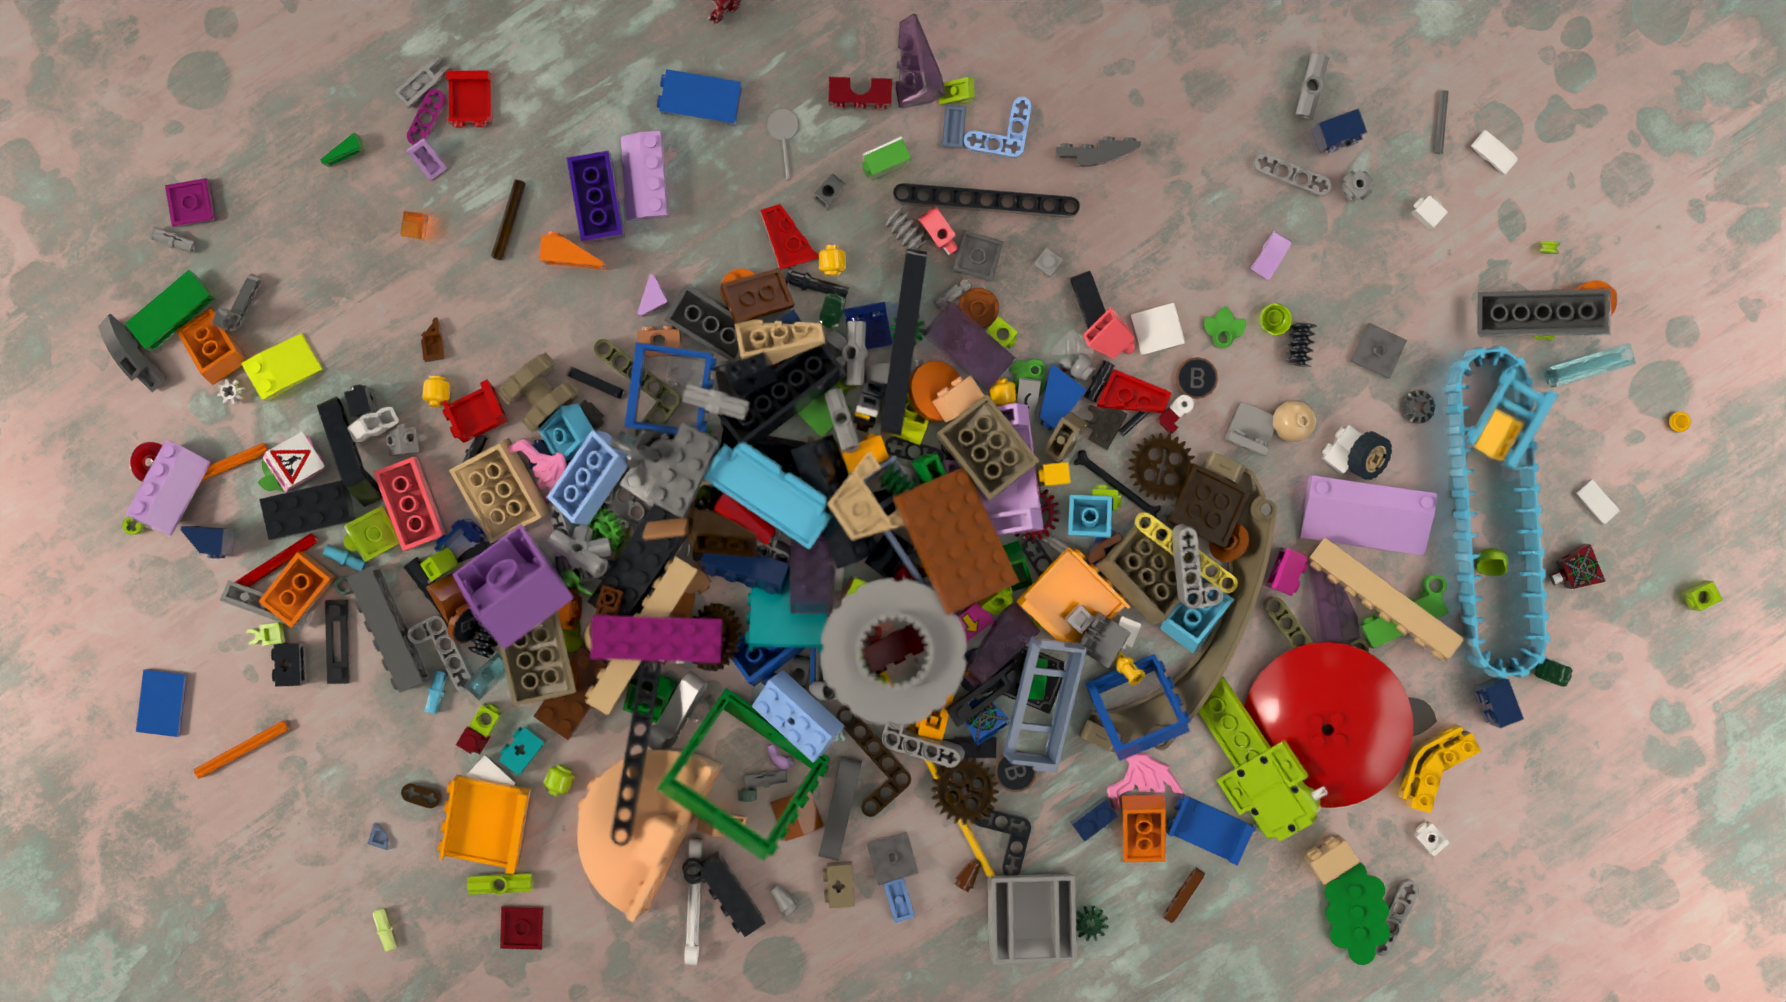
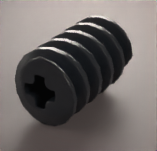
M1310 323L1291 325L1290 329L1295 332L1289 334V338L1293 339V341H1289L1288 346L1293 349L1287 350V354L1292 357L1286 358V363L1298 367H1312L1306 364L1307 361L1313 360V358L1307 356V353L1314 352L1308 345L1315 344V341L1309 339V337L1316 335L1310 329L1317 327V325Z
M478 623L477 626L482 630L474 631V633L479 638L471 639L475 647H468V649L480 656L491 658L488 655L495 653L491 647H497L498 643L482 623Z

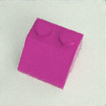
M1280 547L1266 587L1290 596L1293 595V592L1297 593L1301 583L1298 581L1301 573H1305L1308 566L1307 556L1289 548Z

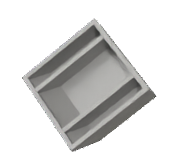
M1074 875L988 876V931L992 964L1077 961Z

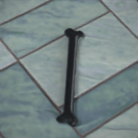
M1085 450L1078 452V458L1074 460L1075 466L1084 465L1142 510L1150 513L1157 519V513L1161 510L1160 505L1151 506L1087 457Z

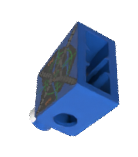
M983 696L979 700L975 697L968 704L972 708L987 696ZM993 702L965 722L977 746L1010 725L1009 718Z

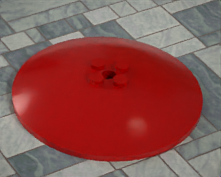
M1315 642L1286 651L1271 661L1260 672L1249 690L1244 708L1271 747L1283 740L1286 741L1308 774V777L1302 780V782L1315 791L1322 786L1326 788L1325 790H1327L1328 794L1320 798V806L1322 808L1349 806L1374 796L1396 777L1410 751L1413 738V715L1403 685L1383 661L1353 645L1338 642ZM1331 724L1334 727V731L1331 734H1324L1321 730L1322 726Z

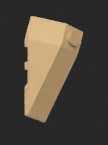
M751 320L735 324L741 360L764 351L772 363L775 364L825 343L821 323L796 322L794 324H782V321L763 323V320Z

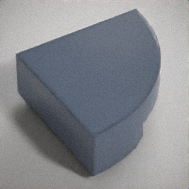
M374 823L367 844L388 850L390 840L385 829Z

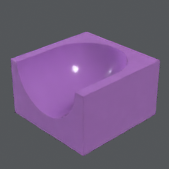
M522 524L518 525L453 573L476 618L504 649L574 598L547 554Z

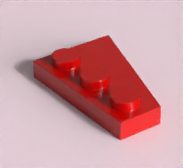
M781 204L760 210L780 270L819 259V255L809 245L805 236L801 234Z
M1114 369L1097 403V407L1164 413L1172 392Z

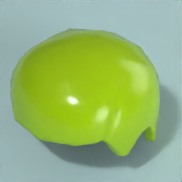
M1280 303L1268 304L1262 310L1259 318L1261 327L1273 336L1286 333L1292 324L1290 310Z
M1484 549L1479 553L1480 558H1476V570L1483 575L1501 576L1507 573L1508 557L1499 549Z

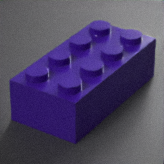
M603 151L567 157L581 242L585 244L625 237L611 153Z

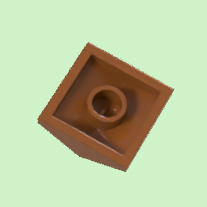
M453 573L426 587L447 623H449L452 616L455 617L457 614L455 611L459 607L468 603Z
M810 791L807 794V797L810 799L804 808L799 807L797 813H799L798 818L793 825L789 823L786 827L789 829V832L784 838L785 841L804 836L824 827ZM796 792L770 802L777 821Z

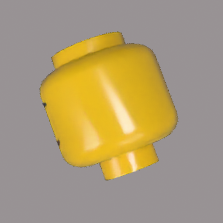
M826 245V249L819 252V270L824 272L826 276H839L841 272L845 271L846 252L840 250L838 245Z
M430 376L423 383L422 399L429 403V407L441 408L443 401L447 400L449 402L450 383L446 381L445 377Z
M1007 377L995 378V382L991 383L988 387L989 397L997 407L1013 404L1017 400L1016 385L1014 382L1008 381Z

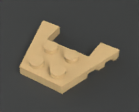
M871 452L866 454L828 503V506L851 540L905 526L899 511L888 517L885 515L863 482V479L881 468Z

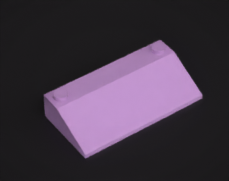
M1013 403L999 406V410L1034 453L1028 405ZM1036 466L1032 467L989 503L976 488L998 536L1043 530Z
M1308 476L1299 538L1318 541L1326 538L1332 543L1424 556L1435 515L1438 493Z

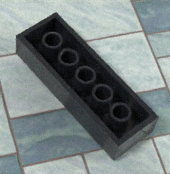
M824 343L794 355L775 369L776 382L740 395L738 399L749 402V409L744 420L723 413L722 415L717 414L740 444L746 443L753 448L847 376L843 367Z
M833 434L791 450L802 481L824 495L826 502L829 503L849 478L846 464L841 457ZM827 503L823 511L831 515V518L822 532L837 569L857 563L879 552L873 535L851 540Z
M654 503L587 602L597 609L598 606L596 604L603 585L623 591V597L618 616L632 617L653 588L658 577L664 572V567L669 559H673L689 535L644 540L645 526L648 522L679 519L681 517ZM687 515L686 518H688L689 530L691 532L694 519Z

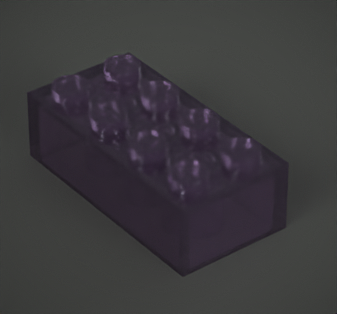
M948 302L922 333L926 339L967 375H971L974 381L983 389L990 390L1016 359L955 303Z
M823 532L819 534L810 549L791 538V614H831L833 611L834 559Z

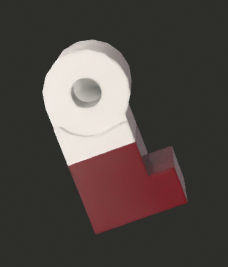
M1188 395L1176 398L1156 421L1169 434H1173L1179 428L1175 422L1183 414L1193 409L1194 403L1192 398Z

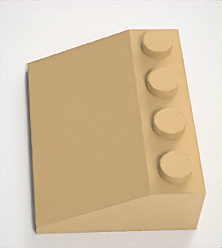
M510 438L495 444L449 470L490 543L504 537L518 525L526 526L542 518L550 511L518 452H509L508 446L512 445Z

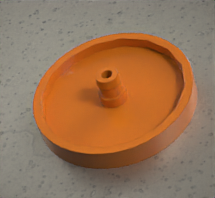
M929 361L917 367L911 374L908 386L909 399L915 411L923 418L932 422L944 421L932 401L938 397L937 393L945 387L949 389L952 386L951 382L960 376L953 367L941 361Z

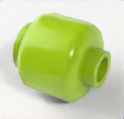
M557 764V766H552L549 769L543 783L548 788L547 792L549 794L559 797V794L565 795L569 792L575 777L570 768Z

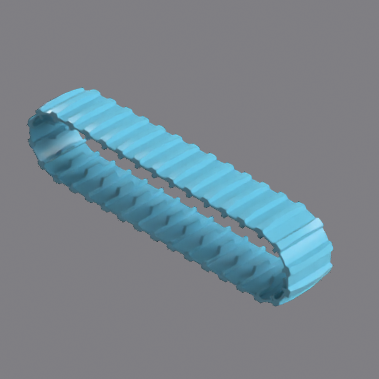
M1498 345L1487 350L1484 347H1475L1467 350L1464 353V358L1451 364L1448 369L1450 374L1447 385H1444V393L1448 396V406H1445V413L1449 415V427L1446 428L1447 435L1450 436L1451 447L1448 448V456L1452 457V468L1449 469L1450 477H1453L1454 489L1451 490V498H1454L1455 510L1452 511V518L1456 519V531L1453 533L1458 546V551L1455 552V560L1459 561V572L1456 573V578L1460 582L1461 593L1458 594V602H1461L1462 606L1459 623H1463V635L1461 637L1464 640L1461 644L1465 645L1468 653L1467 659L1475 667L1484 668L1485 673L1489 676L1504 679L1508 675H1513L1521 678L1529 675V670L1538 663L1542 664L1546 658L1544 655L1546 644L1550 642V634L1546 633V621L1549 620L1548 612H1545L1544 600L1547 599V591L1543 589V579L1546 578V571L1542 569L1541 557H1544V548H1541L1540 544L1543 527L1539 526V515L1542 514L1537 499V493H1540V484H1536V472L1539 471L1538 463H1535L1534 451L1537 450V442L1532 439L1519 461V467L1513 469L1520 472V488H1514V491H1521L1522 508L1515 509V512H1522L1523 529L1517 530V533H1524L1525 550L1518 551V554L1525 555L1526 571L1519 573L1521 576L1527 577L1528 592L1521 593V596L1528 597L1529 613L1522 614V617L1529 618L1530 633L1524 635L1525 639H1530V645L1528 650L1520 649L1524 657L1519 662L1516 658L1511 657L1509 658L1510 663L1507 664L1509 668H1503V660L1496 658L1494 665H1489L1487 662L1490 661V651L1485 650L1481 653L1479 644L1486 642V639L1478 638L1477 623L1484 621L1483 617H1477L1476 601L1483 600V597L1475 596L1474 580L1481 579V575H1474L1473 559L1480 558V554H1473L1472 537H1477L1479 534L1471 533L1470 516L1477 515V512H1470L1469 495L1476 494V491H1468L1467 473H1474V470H1467L1466 452H1473V449H1466L1465 431H1469L1470 428H1464L1463 410H1470V406H1463L1462 389H1468L1469 385L1461 384L1463 374L1466 376L1472 375L1471 367L1467 365L1474 361L1476 367L1483 366L1482 358L1485 355H1488L1487 360H1490V366H1496L1498 360L1505 364L1502 367V373L1513 368L1518 370L1514 378L1529 387L1533 386V378L1528 375L1525 368V360L1522 357H1516L1509 353L1508 348ZM1514 388L1515 404L1529 412L1532 411L1531 408L1535 407L1534 399ZM1516 414V419L1524 423L1521 428L1523 430L1526 425L1525 419Z

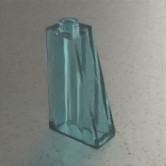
M1628 343L1546 367L1544 376L1547 384H1550L1552 388L1633 365L1636 362L1631 345Z

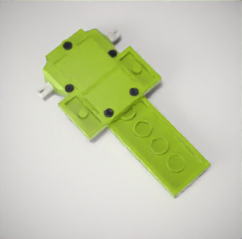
M1222 676L1198 711L1235 767L1216 781L1239 815L1248 810L1250 811L1256 822L1253 825L1255 828L1252 835L1261 831L1267 839L1277 838L1280 842L1316 821L1318 818L1316 814L1321 809L1320 798L1328 794L1327 790L1322 786L1315 791L1302 782V780L1308 777V774L1286 741L1283 740L1273 747L1269 745L1224 676Z

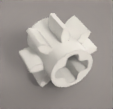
M225 379L226 384L218 385L221 390L217 396L224 398V404L229 403L231 400V403L236 405L237 399H244L241 394L245 388L238 386V380L233 381L231 384L230 379ZM229 388H231L234 392L233 396L230 395V392H228Z

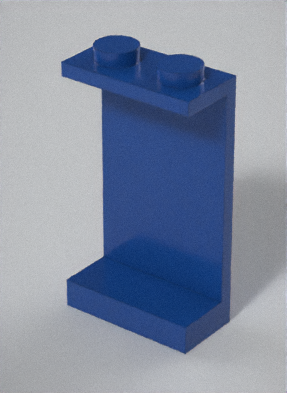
M666 69L665 75L662 74L660 87H663L662 96L658 95L657 108H660L661 114L672 113L726 122L729 126H736L742 83L740 81Z
M1185 794L1181 798L1178 797L1174 805L1176 811L1173 817L1170 816L1166 822L1167 834L1196 845L1238 866L1255 827Z

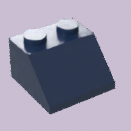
M181 526V532L199 553L207 554V558L220 559L226 558V555L233 554L235 529Z

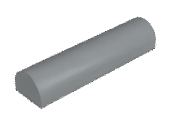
M228 580L220 601L285 624L258 602L265 593ZM309 610L293 626L294 628L302 630Z

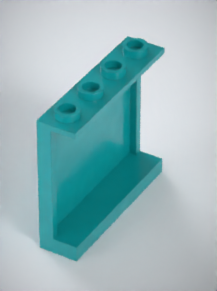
M789 567L790 574L782 595L769 594L763 589L752 588V592L747 594V605L751 606V611L746 613V625H750V629L745 632V644H749L750 652H753L754 646L817 648V652L822 653L824 645L821 643V638L827 623L829 569Z

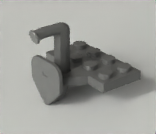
M682 422L674 441L665 439L653 443L654 430L651 428H645L641 431L634 447L623 442L620 437L613 438L611 447L629 455L627 460L628 467L636 468L645 460V467L649 475L655 479L647 499L681 518H686L721 441L685 422Z

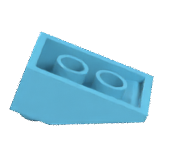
M1201 576L1202 583H1211ZM1210 590L1207 597H1212L1214 591ZM1223 592V599L1219 604L1191 609L1179 602L1167 619L1162 622L1160 629L1194 654L1231 606L1234 599ZM1191 593V594L1188 596V598H1187V601H1188V602L1193 599V597H1194V594H1193V593Z

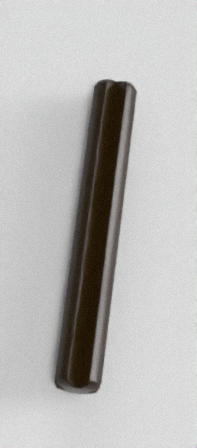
M515 179L491 253L493 259H503L526 185L522 180Z

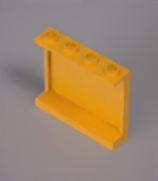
M1068 547L1016 600L1057 641L1079 643L1087 631L1088 627L1081 634L1065 620L1066 616L1078 603L1093 617L1099 612L1110 620L1124 606L1128 609L1130 608L1126 603L1128 599L1120 591L1116 593L1112 589L1114 585L1106 577L1102 579L1098 575L1100 570L1092 563L1088 565L1084 561L1085 555L1077 548L1074 551Z
M456 774L454 779L449 781L447 793H450L449 801L446 800L444 806V813H447L446 820H443L441 825V833L444 834L443 840H440L438 844L439 860L443 861L444 857L447 856L506 868V873L514 874L518 868L531 789Z

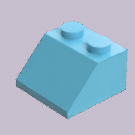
M577 403L559 407L538 431L552 455L554 456L557 452L564 455L565 461H568L576 455L593 428Z
M1070 495L1068 536L1111 538L1112 496Z

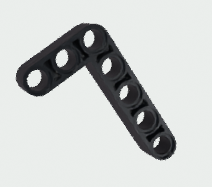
M336 396L318 404L317 409L340 478L346 489L363 507L383 499L378 483L364 469L356 442L353 441L347 429L350 424L340 399Z

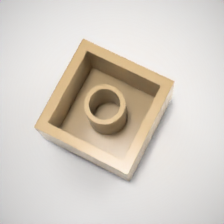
M1339 835L1329 836L1324 840L1325 844L1320 847H1312L1306 852L1307 855L1303 857L1316 878L1324 885L1360 862L1347 841Z

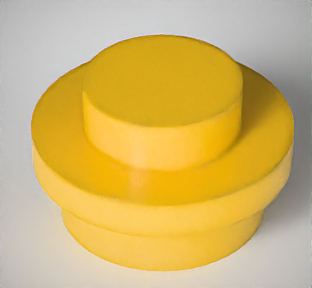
M1675 412L1669 418V425L1675 432H1684L1690 427L1691 419L1685 412Z

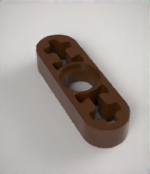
M1197 867L1193 868L1162 916L1170 923L1176 920L1201 883L1205 872Z

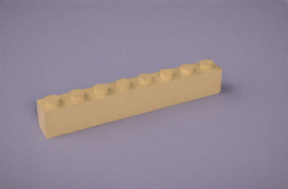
M1324 538L1308 559L1313 569L1318 572L1322 570L1328 575L1327 579L1336 585L1340 583L1345 587L1344 591L1352 597H1359L1363 600L1361 603L1370 610L1374 608L1380 613V618L1388 623L1391 621L1396 624V629L1406 636L1407 634L1415 638L1414 642L1422 648L1426 646L1432 651L1431 655L1439 661L1449 660L1464 640V638L1328 539Z
M677 557L674 560L670 558L664 567V570H666L663 578L658 577L653 585L655 591L652 596H646L642 603L644 609L640 614L636 613L634 617L669 618L698 570ZM608 659L611 662L607 668L603 667L599 672L597 685H592L585 696L588 697L586 703L609 715L643 660Z

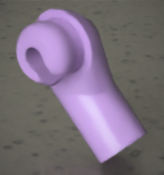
M771 744L766 746L770 761L774 766L782 770H787L793 766V759L790 756L783 757L779 755L777 745Z

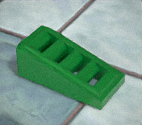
M353 133L320 160L322 164L329 167L364 152L365 148L359 135Z

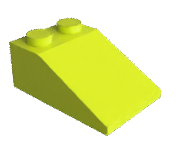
M302 333L262 351L241 363L261 399L265 401L272 400L323 370Z

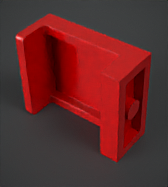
M488 70L446 71L449 89V117H447V122L453 125L454 128H465V124H474L476 128H485L486 124H492V74Z
M488 379L480 382L481 389L452 403H449L447 400L442 402L445 408L442 412L446 420H450L452 424L450 431L455 439L459 438L462 443L508 422L495 388Z

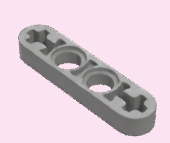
M1260 154L1253 161V167L1258 173L1313 195L1325 196L1332 188L1331 181L1327 177L1269 154ZM1265 158L1267 164L1273 165V162L1277 164L1274 166L1272 173H1270L1271 168L1265 166L1261 169L1258 160L1261 161ZM1279 166L1287 167L1288 174L1286 177H1281L1277 174ZM1299 173H1304L1307 176L1308 181L1306 184L1301 185L1297 182L1296 177ZM1312 177H1314V183L1320 184L1323 181L1327 189L1320 192L1318 191V186L1312 185L1311 188L1308 186L1312 182Z
M1407 879L1399 884L1388 906L1389 915L1385 922L1392 921L1396 927L1390 933V940L1384 943L1385 949L1381 948L1378 951V947L1375 946L1376 954L1379 956H1385L1390 952L1419 894V887L1412 880ZM1411 884V888L1414 891L1412 893L1409 892L1407 894L1406 899L1409 900V902L1407 903L1403 899H1400L1399 896L1401 895L1405 897L1406 891L1404 890V887H1409ZM1397 903H1403L1405 906V910L1401 914L1394 912V906Z

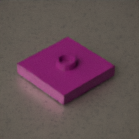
M207 178L165 185L172 227L215 220Z

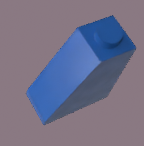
M1054 364L1049 369L1039 413V419L1042 420L1040 424L1049 431L1056 429L1061 418L1070 413L1087 390Z

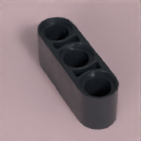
M1090 270L1070 277L1072 288L1088 329L1106 312Z

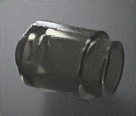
M586 399L579 404L595 431L598 430L605 423L603 421L605 416L592 402H588Z

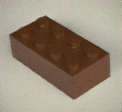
M584 645L579 648L570 662L576 693L544 700L533 716L567 740L572 738L593 707L586 703L588 699L585 696L592 685H597L599 681L597 676L603 667L607 668L610 664L605 659H590L591 653Z

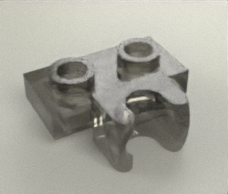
M1089 405L1088 410L1093 413V419L1090 421L1083 419L1088 423L1086 427L1093 430L1088 440L1108 450L1128 414L1120 409L1106 408L1102 411L1093 405Z

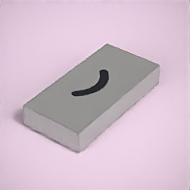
M1020 378L1016 403L1028 405L1030 422H1035L1041 380Z

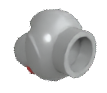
M1079 354V359L1075 364L1074 360L1069 356H1065L1060 360L1063 372L1065 373L1070 370V375L1074 379L1082 378L1086 382L1096 370L1092 366L1091 358L1085 354Z

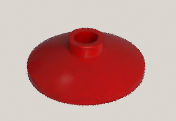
M145 442L133 450L129 466L136 479L143 482L163 445L156 442ZM149 458L151 464L146 466L145 461Z

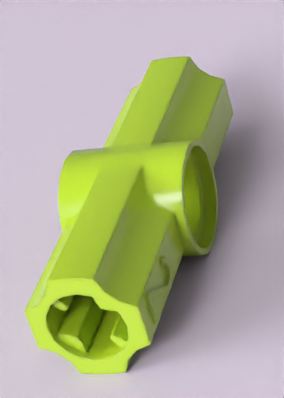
M499 873L497 875L468 876L467 891L469 895H501L503 893L532 892L533 877L532 873ZM496 879L503 880L505 888H498L495 883Z

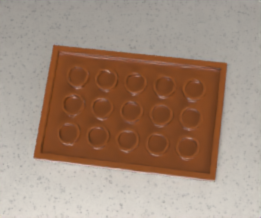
M963 467L893 498L946 615H950L1019 582L975 485Z

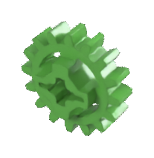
M600 507L588 524L589 528L593 529L592 540L607 538L611 551H615L624 543L622 537L625 536V533L621 532L624 525H619L618 522L621 519L614 517V511L609 513L608 508L602 510Z

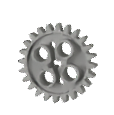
M627 467L625 473L622 474L609 493L610 499L606 500L605 503L611 504V507L608 509L609 512L614 511V517L621 519L618 522L619 525L625 522V529L633 525V531H636L648 511L641 501L636 502L634 500L636 496L628 492L629 499L626 502L619 498L620 491L625 490L619 486V483L629 470ZM635 506L642 509L643 513L640 518H636L632 514V509Z

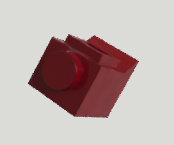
M467 726L457 741L456 746L469 754L473 752L481 754L490 736L485 737Z

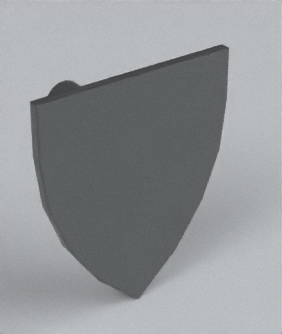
M1409 697L1413 715V736H1416L1428 730L1437 720L1433 709L1428 703L1418 698Z

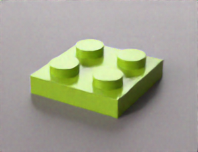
M383 506L368 512L344 526L364 562L400 544L394 526Z

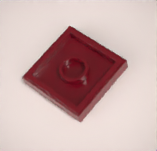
M502 906L500 949L542 950L544 907Z

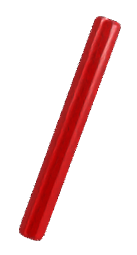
M313 533L308 534L235 581V583L246 587L251 586L290 561L297 552L305 551L318 542L316 536Z

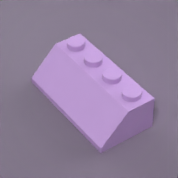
M648 131L622 136L621 148L627 221L669 218L662 132Z
M165 440L125 515L140 524L171 537L211 462L180 445Z

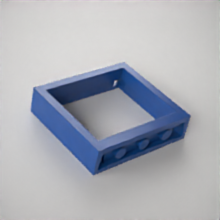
M636 342L624 427L636 429L651 428L656 432L677 435L679 427L636 421L646 350L706 359L702 388L707 390L713 389L714 380L710 378L711 371L716 369L717 359L713 358L714 354ZM699 406L696 428L706 433L708 422L704 420L705 413H709V411Z
M1155 654L1136 661L1134 664L1139 670H1143L1145 675L1153 671L1155 672L1178 722L1122 745L1099 694L1129 682L1128 678L1123 673L1115 670L1085 683L1119 761L1190 732L1188 724L1191 721L1187 711L1182 712L1180 706L1183 704L1179 694L1174 695L1172 691L1175 688L1170 676L1166 678L1164 674L1166 672L1165 665L1162 660L1158 661Z

